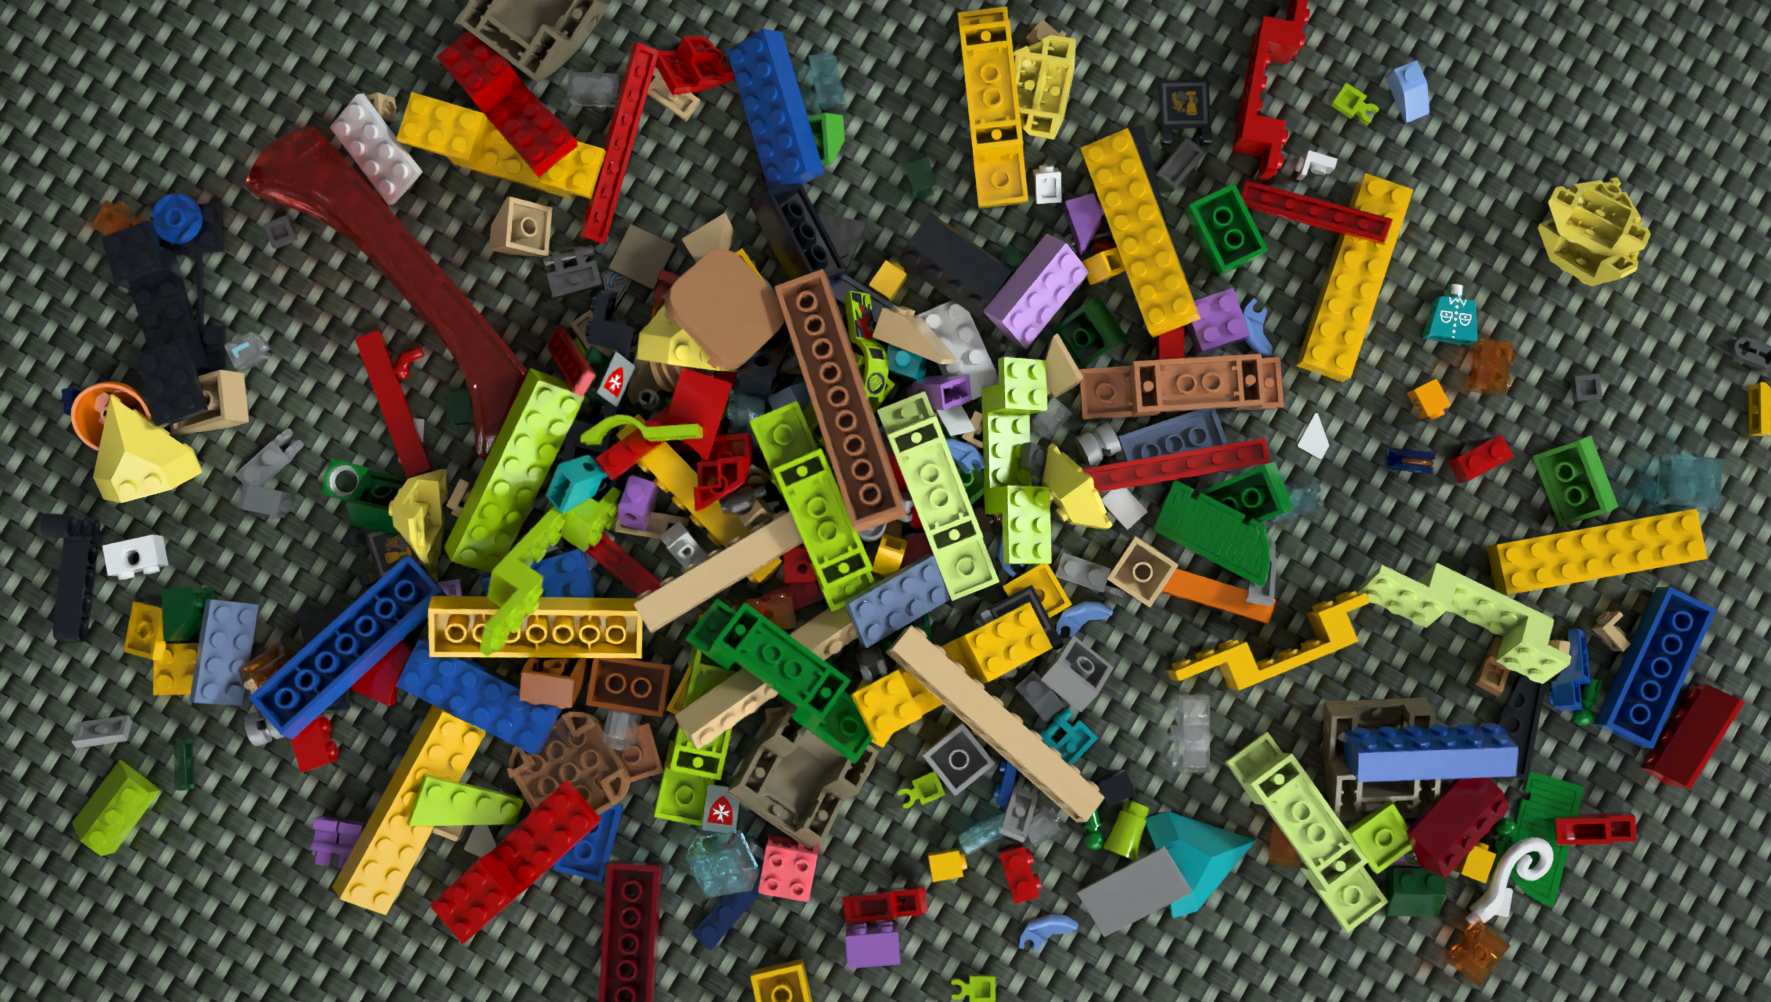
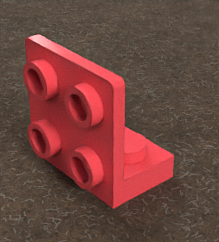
M770 833L758 892L808 902L819 845L808 849L792 837Z

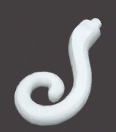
M1529 837L1512 845L1500 859L1486 893L1469 907L1472 913L1465 917L1467 922L1471 926L1479 920L1484 924L1497 913L1503 902L1508 879L1515 863L1518 875L1525 880L1533 881L1545 875L1553 862V850L1550 844L1544 839ZM1531 851L1539 852V862L1535 867L1529 869L1532 858L1527 853Z

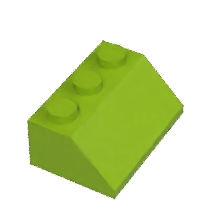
M119 760L72 822L80 841L100 856L115 853L160 793L161 789L125 762Z

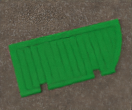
M1175 480L1153 531L1263 587L1270 568V545L1265 529L1266 525L1253 518L1248 525L1243 522L1245 514L1203 493H1200L1197 499L1192 496L1193 488Z
M1529 771L1528 781L1525 780L1523 791L1530 794L1528 800L1520 798L1514 821L1516 832L1510 837L1509 841L1515 844L1529 837L1544 839L1552 847L1553 862L1545 875L1533 881L1520 877L1515 863L1511 870L1510 878L1533 899L1554 907L1570 846L1556 844L1555 818L1578 815L1585 787ZM1537 851L1527 853L1532 858L1529 869L1535 867L1539 862L1540 855Z

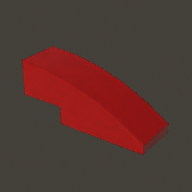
M1631 812L1596 813L1555 818L1557 845L1637 842L1635 815Z
M924 885L843 897L846 924L892 920L897 917L923 915L928 911Z

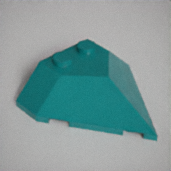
M1169 811L1146 817L1145 826L1150 843L1153 844L1155 850L1165 846L1192 889L1189 895L1168 905L1172 918L1198 911L1256 840Z

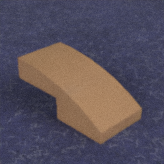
M1497 636L1492 643L1475 681V685L1496 696L1503 692L1508 674L1511 671L1504 665L1496 662L1503 639L1500 636Z

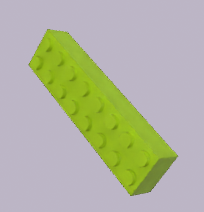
M530 368L444 546L450 561L492 573V570L508 555L585 398L584 395L581 398L574 394L567 381Z

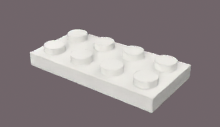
M357 94L330 126L331 130L388 205L395 204L422 174V170L404 146L396 140L397 137L364 94Z
M951 300L917 315L927 323L958 359L956 364L937 363L941 374L969 375L972 399L961 403V405L981 398L982 388L999 384V377L969 311Z

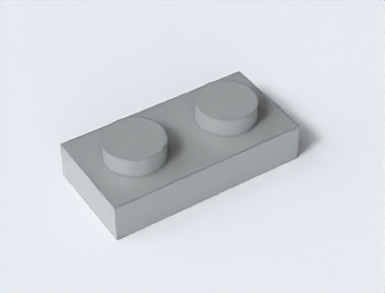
M129 715L78 722L72 743L75 748L127 741L132 720Z

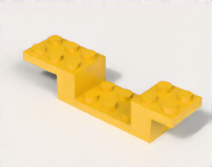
M1007 6L958 12L979 209L1028 203L1023 137Z
M411 92L396 138L400 143L447 156L454 165L568 199H572L574 194L591 199L606 153L605 149L577 141L578 146L538 178L484 113Z
M1348 591L1335 596V602L1332 600L1328 602L1323 601L1311 606L1313 611L1306 613L1317 640L1311 639L1301 643V649L1296 648L1292 650L1290 648L1277 653L1278 658L1276 659L1265 658L1255 662L1247 642H1238V639H1231L1218 644L1220 648L1218 650L1206 649L1196 653V659L1186 660L1185 658L1172 663L1173 668L1167 670L1170 680L1181 681L1219 665L1228 688L1242 690L1358 642L1346 612L1366 605L1370 601L1366 593L1357 594L1356 591Z
M1030 602L941 646L946 652V657L952 662L955 661L961 664L965 669L964 673L971 679H977L982 684L992 681L1053 648ZM902 667L851 694L874 742L922 718V715L943 705L940 700Z

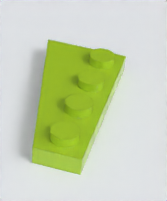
M424 774L407 824L408 826L516 824L524 800L519 796Z

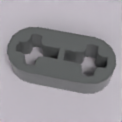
M1750 337L1735 339L1729 345V354L1733 359L1760 370L1771 369V360L1765 363V358L1759 356L1768 353L1767 358L1771 359L1770 345ZM1744 344V349L1751 352L1741 354L1742 349L1738 347Z

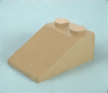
M895 305L892 306V309L882 308L872 337L939 364L957 363L958 359L922 318L914 315L915 310Z
M217 370L198 376L209 411L172 424L170 428L171 435L178 436L230 428L248 423L244 373Z

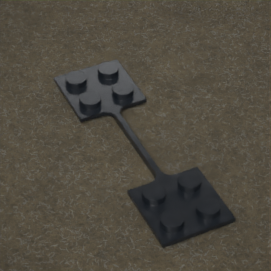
M222 202L198 204L203 216L202 226L198 234L189 242L174 244V253L176 255L193 254L197 259V329L209 369L199 372L198 376L217 370L227 371L226 326H206L204 324L203 256L207 253L224 252Z

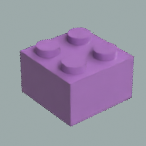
M1234 288L1194 301L1201 319L1187 324L1186 327L1197 356L1244 341L1250 336Z
M891 920L878 921L877 925L867 926L865 922L852 923L850 928H846L848 968L900 964L897 924H892Z

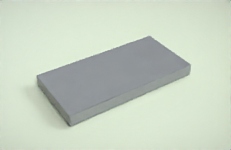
M1162 846L1081 888L1077 894L1102 935L1106 937L1189 895L1192 889L1165 846Z

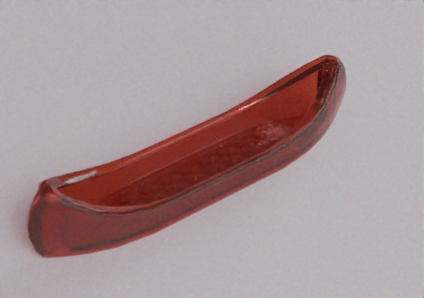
M311 125L299 128L274 140L255 160L249 172L246 186L257 197L298 210L325 223L349 239L372 260L446 346L461 368L472 402L475 449L479 458L486 461L529 371L374 190L315 127Z

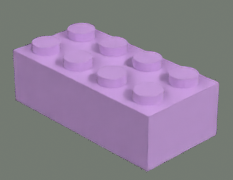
M1046 234L983 312L1008 340L1027 349L1089 271L1066 242Z

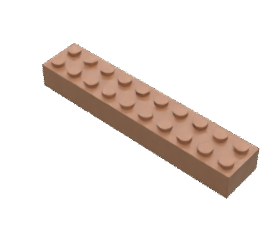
M821 269L774 286L852 527L857 532H861L907 516L826 273Z

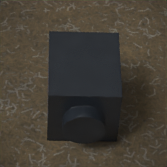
M1124 769L1095 781L1100 789L1099 793L1105 797L1102 802H1105V805L1108 807L1137 795L1127 771Z

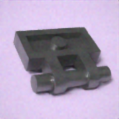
M592 245L583 248L582 246L574 247L572 251L565 253L556 252L552 253L551 257L543 258L546 268L552 266L556 268V271L547 273L554 299L603 286L597 262L594 260L586 263L585 257L594 255ZM577 260L578 265L564 268V263Z

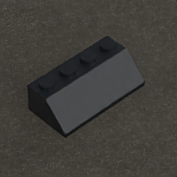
M802 184L767 190L750 205L789 281L821 269L824 270L829 281L847 272Z
M931 212L909 240L897 262L977 318L984 314V309L1001 290L1013 271Z

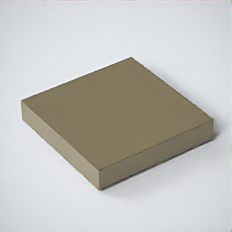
M630 224L609 269L655 291L659 283L657 275L660 269H666L676 245Z

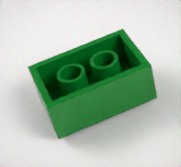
M1235 183L1189 204L1184 211L1217 278L1262 257L1268 251Z
M1275 462L1264 464L1197 492L1198 497L1200 493H1203L1245 514L1243 522L1248 525L1252 518L1262 523L1294 510Z

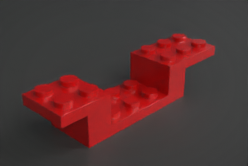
M1289 0L1286 20L1264 16L1253 33L1232 152L1261 157L1257 181L1267 183L1272 176L1276 175L1277 170L1281 169L1284 160V154H1280L1281 147L1286 144L1288 138V130H1285V120L1258 116L1263 105V100H1259L1260 93L1264 91L1267 83V76L1264 75L1265 67L1269 66L1270 61L1288 64L1293 56H1297L1299 48H1303L1306 33H1302L1303 25L1307 24L1310 15V9H1307L1308 0Z
M470 31L464 33L463 36L437 56L441 64L538 178L578 146V142L548 108L546 109L507 61Z
M568 779L529 813L530 816L498 846L478 860L429 905L462 945L500 911L519 897L602 820Z

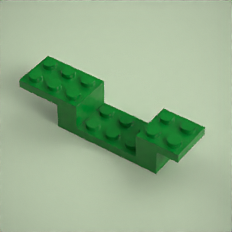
M717 598L687 636L686 641L727 671L734 662H737L797 706L798 709L791 718L855 764L872 741L873 738L853 698L844 692L851 680L748 604L744 603L738 612H735Z

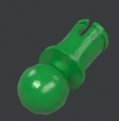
M1590 678L1591 683L1584 684L1581 693L1582 710H1573L1572 718L1576 724L1585 726L1592 722L1593 712L1591 706H1598L1596 701L1603 684L1602 681Z
M1097 808L1088 821L1084 822V826H1082V829H1088L1085 843L1091 850H1099L1105 843L1103 833L1098 831V827L1103 825L1099 821Z
M1501 818L1495 825L1499 838H1493L1495 842L1493 853L1496 854L1493 862L1494 866L1498 865L1505 852L1514 845V842L1509 841V838L1515 834L1516 824L1509 818Z

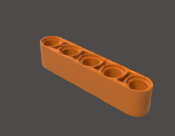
M1179 569L1174 571L1161 591L1168 595L1265 624L1270 623L1276 599H1274L1272 606L1246 602L1247 590Z

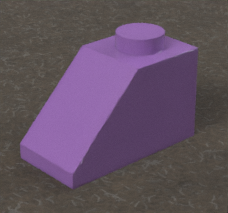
M1094 193L1065 201L1064 213L1080 256L1086 253L1100 227L1101 217L1104 215L1101 202L1096 200Z

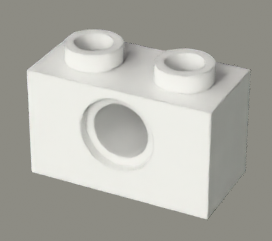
M149 535L102 546L108 576H118L119 580L134 578V573L141 571L144 574L160 572V567L168 566L163 536ZM138 552L139 561L137 564H134L133 556Z

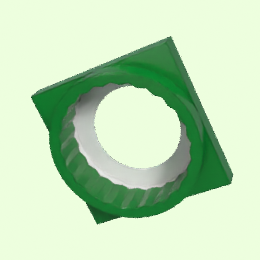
M331 458L329 467L324 475L321 494L347 501L354 490L348 493L338 490L335 485L336 476L344 470L352 471L357 476L358 486L369 468Z

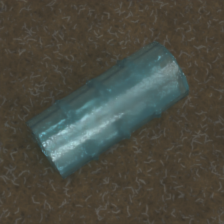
M1002 812L957 835L967 856L1005 836L999 833L1004 818Z

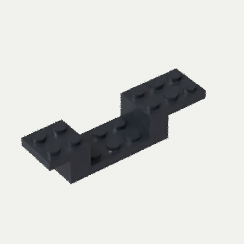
M149 220L101 237L114 283L132 292L148 351L137 354L136 358L156 427L164 428L209 411L198 377V373L209 369L176 254L159 245L154 224Z
M611 290L600 291L598 296L594 295L591 303V311H594L592 321H588L585 336L589 337L587 343L617 350V353L634 365L642 324L614 318L613 314L618 292ZM630 379L617 407L607 400V403L601 407L599 418L582 413L575 417L566 435V445L560 449L558 461L564 463L583 456L584 449L604 453L617 443L618 437L616 435L619 433L620 425L612 428L604 436L601 445L587 446L586 443L581 442L580 436L608 417L623 415Z

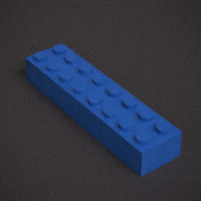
M410 555L405 556L248 698L280 735L291 739L295 738L428 617V608L432 596L449 595L417 560Z

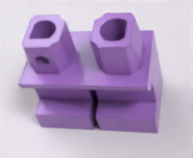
M327 816L314 818L313 829H315V835L310 850H315L314 864L331 865L332 856L335 853L340 854L338 867L343 868L367 823Z

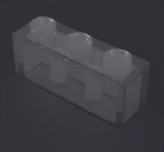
M1174 694V699H1171L1170 702L1171 715H1175V725H1171L1170 729L1171 740L1175 741V751H1171L1170 755L1171 766H1175V771L1180 773H1210V695Z

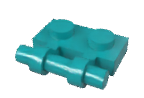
M1065 708L1060 714L1056 713L1048 727L1044 731L1041 729L1038 734L1042 737L1041 741L1044 744L1055 748L1061 754L1063 761L1073 765L1098 737L1080 720L1071 726L1067 720L1073 713L1068 708ZM1062 728L1066 733L1055 743L1051 737Z

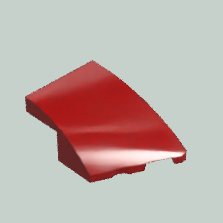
M683 36L676 51H659L655 65L672 95L703 91L735 80L732 66L725 60L726 55L721 50L715 48L704 36Z
M682 368L665 425L698 424L701 426L703 438L682 439V441L687 446L690 445L701 456V459L708 461L732 383Z
M745 433L715 437L708 461L701 459V462H697L698 487H694L695 511H702L745 483L751 462L752 434Z
M404 640L400 641L357 680L350 689L387 706L395 704L398 690L396 684L414 649Z

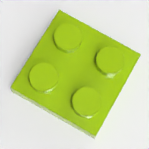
M1389 800L1347 830L1376 874L1412 849L1406 834L1409 828L1394 804Z

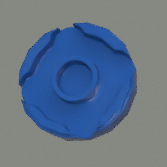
M177 193L163 196L156 202L151 214L156 234L169 243L182 244L189 242L198 234L202 226L203 216L201 208L195 200L184 194Z

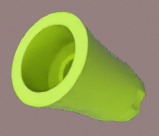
M1126 799L1123 809L1120 810L1113 829L1102 848L1135 861L1149 808Z

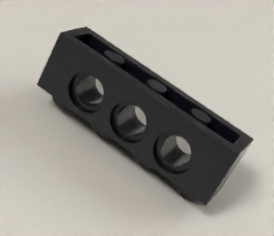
M785 318L781 328L746 361L745 365L743 364L739 367L736 376L737 379H740L739 391L768 400L792 345V339Z

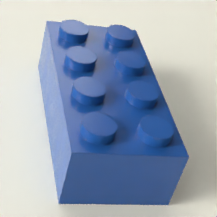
M580 549L541 560L538 563L535 562L530 566L531 569L544 577L541 586L543 592L540 597L598 598L585 552ZM491 576L481 579L486 597Z

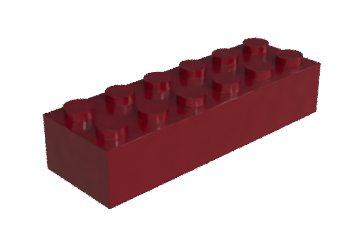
M611 860L607 863L598 1002H655L663 862Z

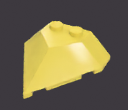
M1049 35L1038 43L1029 47L1025 46L1013 52L1021 127L1030 136L1054 140L1064 120L1075 66L1076 40L1073 38Z
M1617 177L1611 178L1606 183L1598 180L1573 184L1570 189H1565L1563 186L1556 187L1548 202L1558 233L1569 242L1578 243L1586 247L1593 254L1611 257L1644 250L1651 235L1648 228L1641 227L1639 223L1641 216L1628 194L1622 192L1619 188L1621 183Z
M1554 218L1539 224L1538 230L1550 261L1559 266L1561 270L1578 278L1584 284L1595 286L1614 281L1637 270L1639 251L1604 257L1600 254L1591 253L1586 247L1578 243L1566 240L1564 236L1558 233ZM1643 218L1639 220L1640 225H1642Z
M665 304L657 311L647 326L639 332L636 359L718 371L737 372L738 370L737 368L733 371L732 369H725L719 366L713 368L707 362L711 358L675 320L671 323L668 322L664 316L667 313Z
M113 394L110 395L93 475L104 500L123 503L164 492L202 473L203 470L193 448L185 443L181 444L169 436L170 433L156 427V423L137 410H131L122 404L120 399Z
M1054 443L1050 444L1046 448V461L1041 484L1043 487L1050 488V501L1053 500L1057 505L1056 512L1063 522L1067 520L1073 525L1102 530L1110 528L1112 523L1105 515L1107 513L1098 491L1093 486L1094 481L1088 473L1085 474L1081 467L1064 452L1061 453Z
M439 469L409 478L403 487L398 490L394 500L389 504V515L393 518V526L405 538L426 571L436 582H438L439 576L437 566L439 557H441L445 522L442 505L447 501L448 495L446 469Z

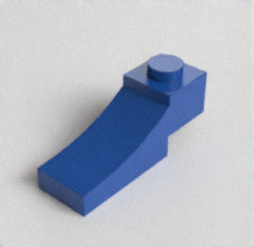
M1579 628L1568 629L1569 655L1572 656L1570 665L1561 671L1557 681L1551 682L1552 689L1549 690L1550 703L1560 711L1582 710L1580 684L1591 683L1586 633Z

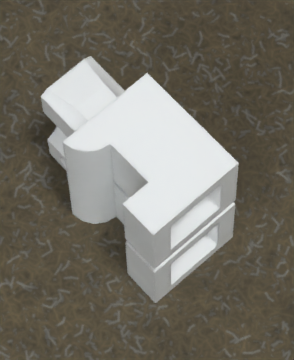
M680 521L660 536L667 549L684 568L693 563H696L698 566L706 561L705 556L708 553Z

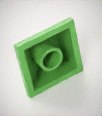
M831 113L810 115L808 120L822 166L832 164L845 141L843 115Z

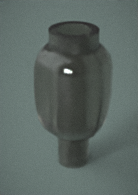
M744 485L723 496L722 499H719V503L724 514L730 513L734 515L750 509L757 498L767 494L763 485L754 489Z

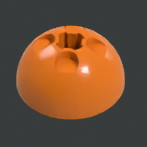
M107 381L89 386L77 396L71 409V421L75 432L85 444L99 451L111 394L118 397L120 402L131 410H137L152 421V412L147 400L135 388L121 382Z

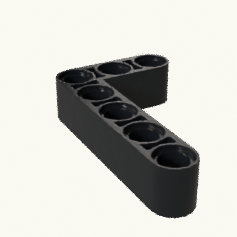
M45 513L41 520L42 535L64 538L53 623V637L58 641L84 642L88 636L101 529L100 522L96 518Z

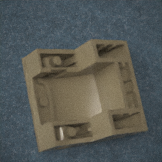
M470 0L457 22L532 79L540 81L554 73L573 56L591 34L609 7V4L604 0Z
M1427 698L1324 701L1323 764L1329 805L1340 821L1362 820L1388 800L1394 804L1403 819L1419 818L1440 795L1441 779L1357 782L1343 759L1345 731H1351L1355 728L1379 730L1381 727L1405 729L1407 726L1431 728L1435 725L1436 713L1427 701Z
M788 701L749 752L730 785L727 794L808 849H812L825 841L844 801L859 793L879 751L868 745L855 764L792 719L791 717L798 707Z

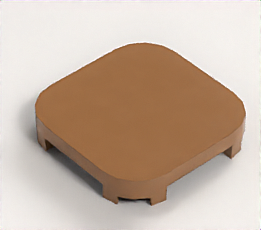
M714 249L708 252L683 274L663 296L667 312L664 316L668 322L671 323L675 320L711 358L707 363L713 368L719 366L725 369H732L733 371L739 368L784 323V315L778 297L738 255L726 249Z
M568 712L561 715L562 717L556 720L542 751L538 754L533 755L517 746L512 748L513 752L509 759L507 771L509 777L514 778L531 810H534L567 779L598 815L618 804L626 796L630 787V775L625 763L602 723L588 712Z

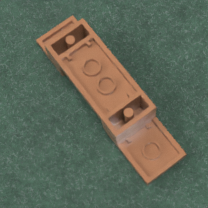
M1261 354L1134 361L1130 366L1079 369L1083 376L1079 383L1082 420L1157 416L1161 412L1217 408H1231L1232 411L1284 407L1280 357L1262 358Z

